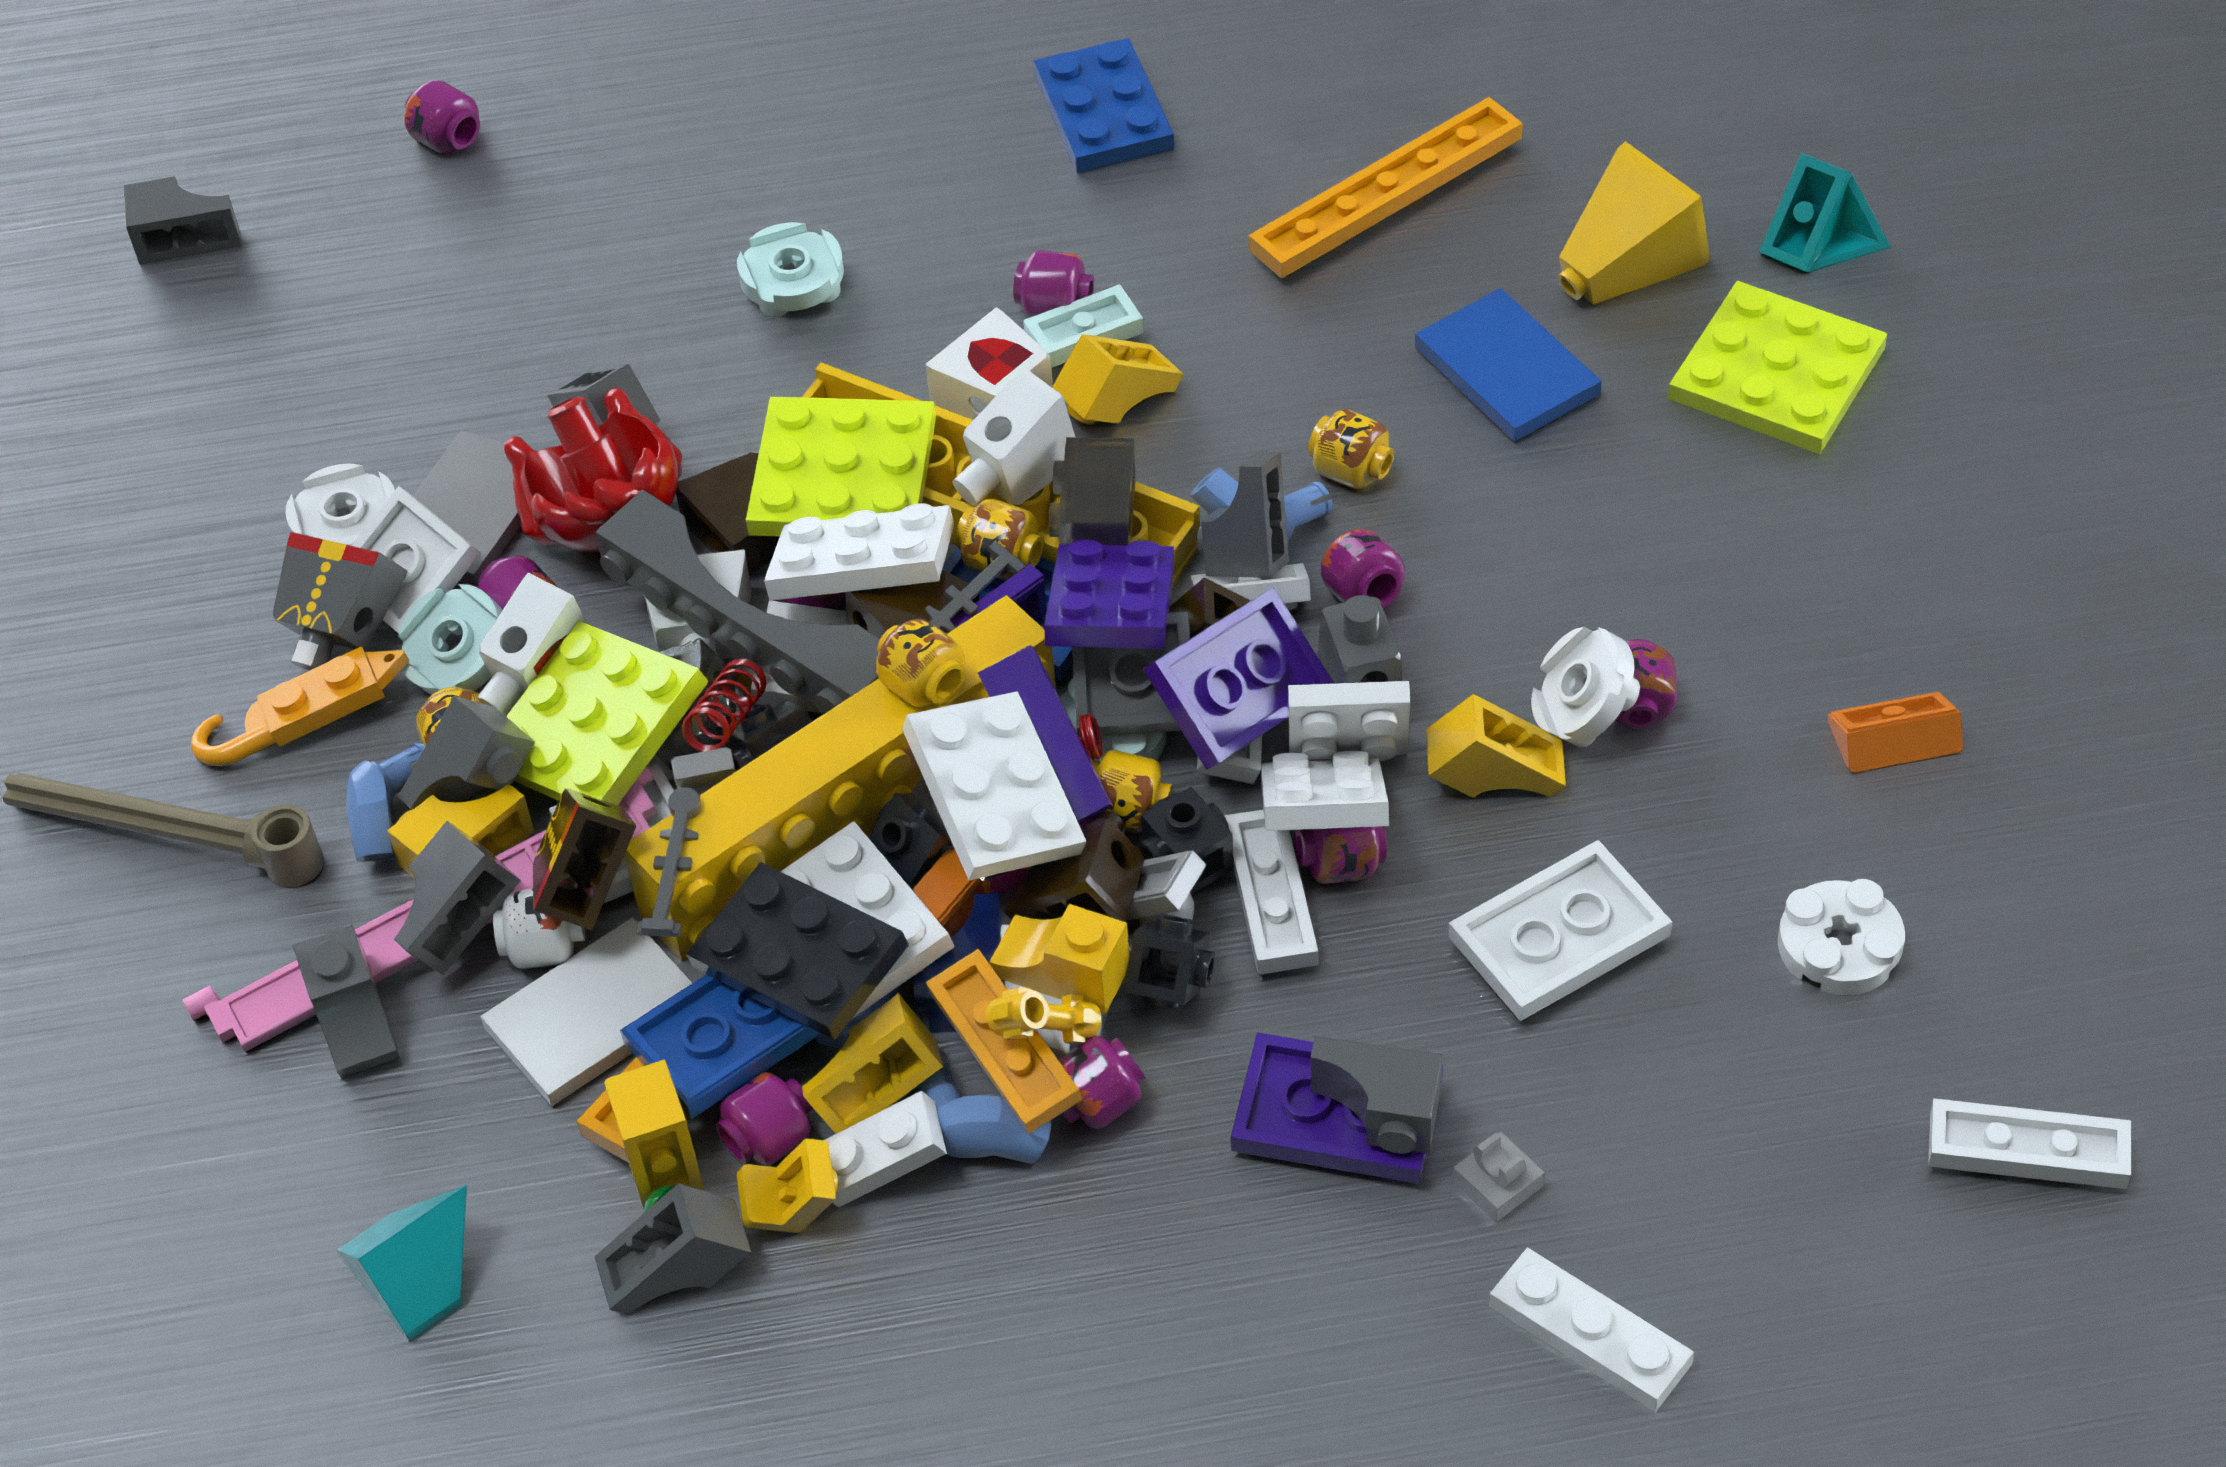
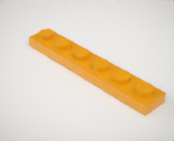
M1487 97L1249 234V251L1282 279L1521 140L1523 123L1493 99Z

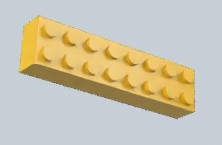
M1006 595L947 633L948 636L960 644L964 653V668L966 670L962 686L949 701L944 704H932L928 707L918 708L907 703L877 679L701 794V810L697 816L689 819L687 829L699 833L698 840L684 841L681 857L692 858L691 871H678L668 919H674L675 923L681 924L680 937H658L682 962L688 959L687 952L760 862L778 871H782L853 821L869 837L878 822L877 818L880 810L891 800L894 793L922 795L923 792H930L902 730L906 715L988 698L989 695L978 672L1029 645L1035 648L1056 690L1052 646H1045L1044 628ZM672 814L632 839L624 854L642 920L643 918L653 917L663 871L654 869L653 863L655 856H666L669 840L660 838V832L672 828L674 820Z

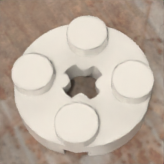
M338 464L318 470L302 481L304 490L297 495L295 501L292 494L287 501L285 514L290 531L352 545L395 491L394 486L389 478L380 472V478L366 473L363 465ZM348 507L351 512L348 515L336 517L338 515L337 510L340 508Z
M1586 627L1577 628L1558 640L1545 656L1539 669L1547 673L1542 691L1533 687L1531 698L1532 713L1538 726L1580 748L1592 744L1595 738L1615 721L1621 711L1630 709L1635 704L1640 692L1639 681L1633 678L1634 659L1630 647L1622 638L1599 627V630L1596 631ZM1587 676L1586 682L1583 684V679Z
M1857 879L1852 882L1841 880L1824 881L1793 891L1786 901L1778 932V949L1787 969L1801 981L1804 974L1810 980L1821 983L1820 990L1833 995H1858L1880 987L1889 978L1890 971L1897 963L1899 964L1905 943V927L1899 912L1889 900L1884 898L1882 888L1874 881L1868 879ZM1832 930H1845L1853 934L1850 945H1841L1838 938H1827L1826 935L1830 934Z

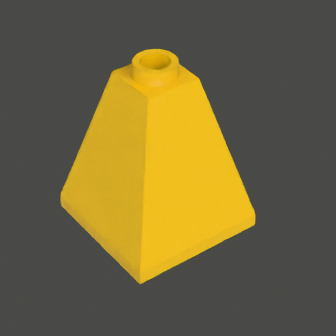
M1625 141L1617 148L1559 255L1562 272L1557 276L1560 286L1571 298L1579 300L1583 296L1594 305L1704 266L1711 260L1702 197Z

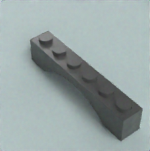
M643 489L596 531L601 553L600 563L611 579L620 584L627 582L644 593L648 601L657 609L672 611L686 620L690 628L703 638L712 637L729 648L736 659H747L755 662L763 671L771 675L784 691L790 694L799 693L816 704L822 714L827 713L879 679L876 673L877 646L880 640L878 637L857 624L822 625L793 621L766 613L738 599L719 584L700 562L689 539L685 516Z

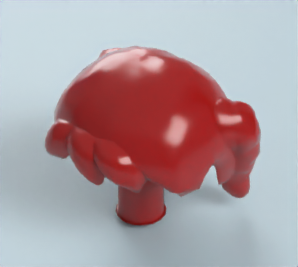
M619 388L611 389L606 393L604 404L607 411V420L599 426L584 397L576 396L551 408L546 418H549L562 444L560 446L535 451L521 437L513 436L505 441L504 451L506 458L512 465L515 507L521 518V527L523 533L538 544L547 547L563 546L567 549L582 552H600L596 531L642 489L666 505H671L677 490L678 479L682 474V453L648 417L641 415L634 408L626 393Z

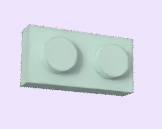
M1120 284L1073 301L1070 305L1060 306L1023 320L1024 331L1049 354L1051 368L1068 360L1082 334L1126 340L1144 333L1143 317Z

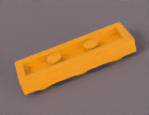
M979 949L926 982L931 996L1028 1134L1082 1100L1078 1087L1036 1029L1033 1030V1036L1013 1040L1004 1039V1036L996 1035L989 1028L986 1019L987 1007L992 1000L1001 998L1002 992L1008 989Z

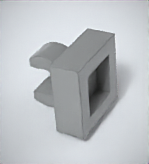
M1501 1131L1498 1134L1494 1132L1477 1145L1470 1155L1453 1167V1181L1495 1222L1501 1220L1544 1186L1545 1172Z

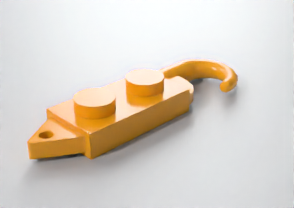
M362 646L257 695L258 701L252 704L246 713V732L216 746L208 745L209 735L222 724L223 717L220 714H215L204 720L196 728L191 738V751L198 761L208 766L222 767L234 764L276 743L281 747L384 698L385 695L382 690L409 663V658L404 650L365 652Z

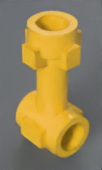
M1018 987L1003 991L1002 997L992 1000L986 1011L989 1028L996 1035L1004 1036V1039L1017 1040L1033 1036V1030L1048 1029L1062 1031L1063 1042L1066 1044H1080L1096 1036L1101 1027L1100 1009L1093 1002L1083 1001V995L1070 994L1062 996L1061 1005L1047 1004L1046 999L1041 993L1031 991V988Z

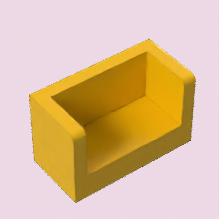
M665 1059L607 1078L604 1084L643 1208L649 1194L661 1186H676L680 1183L700 1190L704 1189L687 1122Z

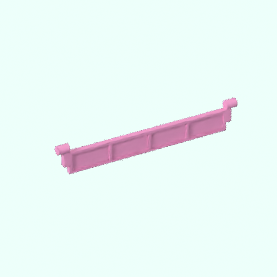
M646 766L618 804L636 823L637 827L631 840L648 830L650 826L646 820L657 815L654 804L642 787L654 780L648 766ZM546 830L495 856L521 880L513 891L533 889V862ZM565 879L560 880L558 886H562L568 881ZM414 899L355 929L364 948L375 984L419 961V959L406 952L394 940L409 915ZM493 915L484 926L493 922ZM297 960L219 1000L216 992L210 985L182 999L193 1021L208 1014L222 1043L237 1036L245 1052L316 1015Z

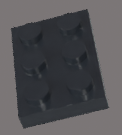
M760 862L686 955L693 968L836 1040L903 954L909 943L903 931Z

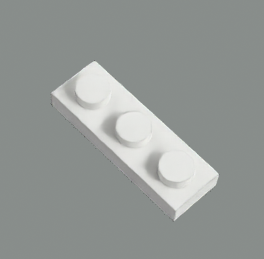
M1263 809L1224 815L1228 822L1229 830L1233 833L1234 872L1258 975L1317 966L1318 948L1290 831H1265Z
M1933 1098L1930 1111L1928 1167L2127 1189L2131 1177V1120Z
M1528 1247L1490 1292L1489 1307L1655 1413L1692 1366L1694 1351Z

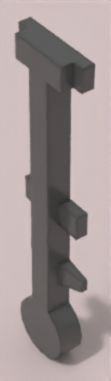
M995 540L987 549L994 561L961 592L953 585L946 589L944 595L951 602L941 611L928 605L925 608V612L930 618L929 622L940 630L951 632L956 628L951 620L961 610L971 616L978 609V606L972 600L1004 569L1012 575L1013 573L1017 574L1026 565Z
M679 788L669 796L668 805L674 820L672 828L660 832V838L669 840L666 856H655L653 863L654 869L663 870L652 918H643L642 921H638L637 935L680 937L681 924L675 923L674 919H668L678 871H691L693 862L692 858L681 857L684 841L698 840L699 833L687 829L689 819L697 816L701 810L700 796L692 788Z

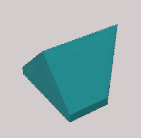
M1801 152L1759 252L1803 271L1812 272L1891 248L1853 174Z
M467 1185L390 1213L337 1249L339 1257L408 1341H411L463 1304L461 1284Z

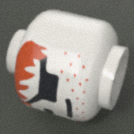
M533 889L512 891L504 900L503 907L498 908L493 914L494 935L499 956H508L511 963L517 968L527 969L560 965L573 956L574 942L585 941L584 927L534 911Z

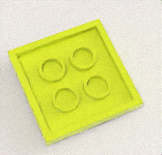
M1736 281L1669 383L1668 399L1811 452L1821 454L1885 350L1888 333Z
M770 397L746 517L748 535L780 536L784 525L791 524L793 521L804 517H817L820 520L845 518L851 513L862 510H870L879 514L901 511L910 505L922 504L936 420L934 401Z
M578 621L506 716L535 741L514 781L558 801L562 792L567 788L618 806L709 681L697 667Z

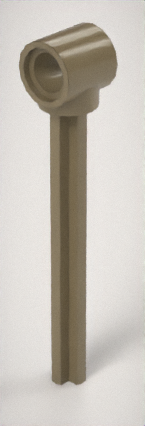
M17 773V775L9 774L4 781L7 790L2 798L6 805L243 854L244 860L248 865L264 868L267 877L272 883L281 887L294 888L305 885L320 873L324 864L323 852L309 816L302 808L294 805L271 807L263 813L255 815L249 821L23 773Z

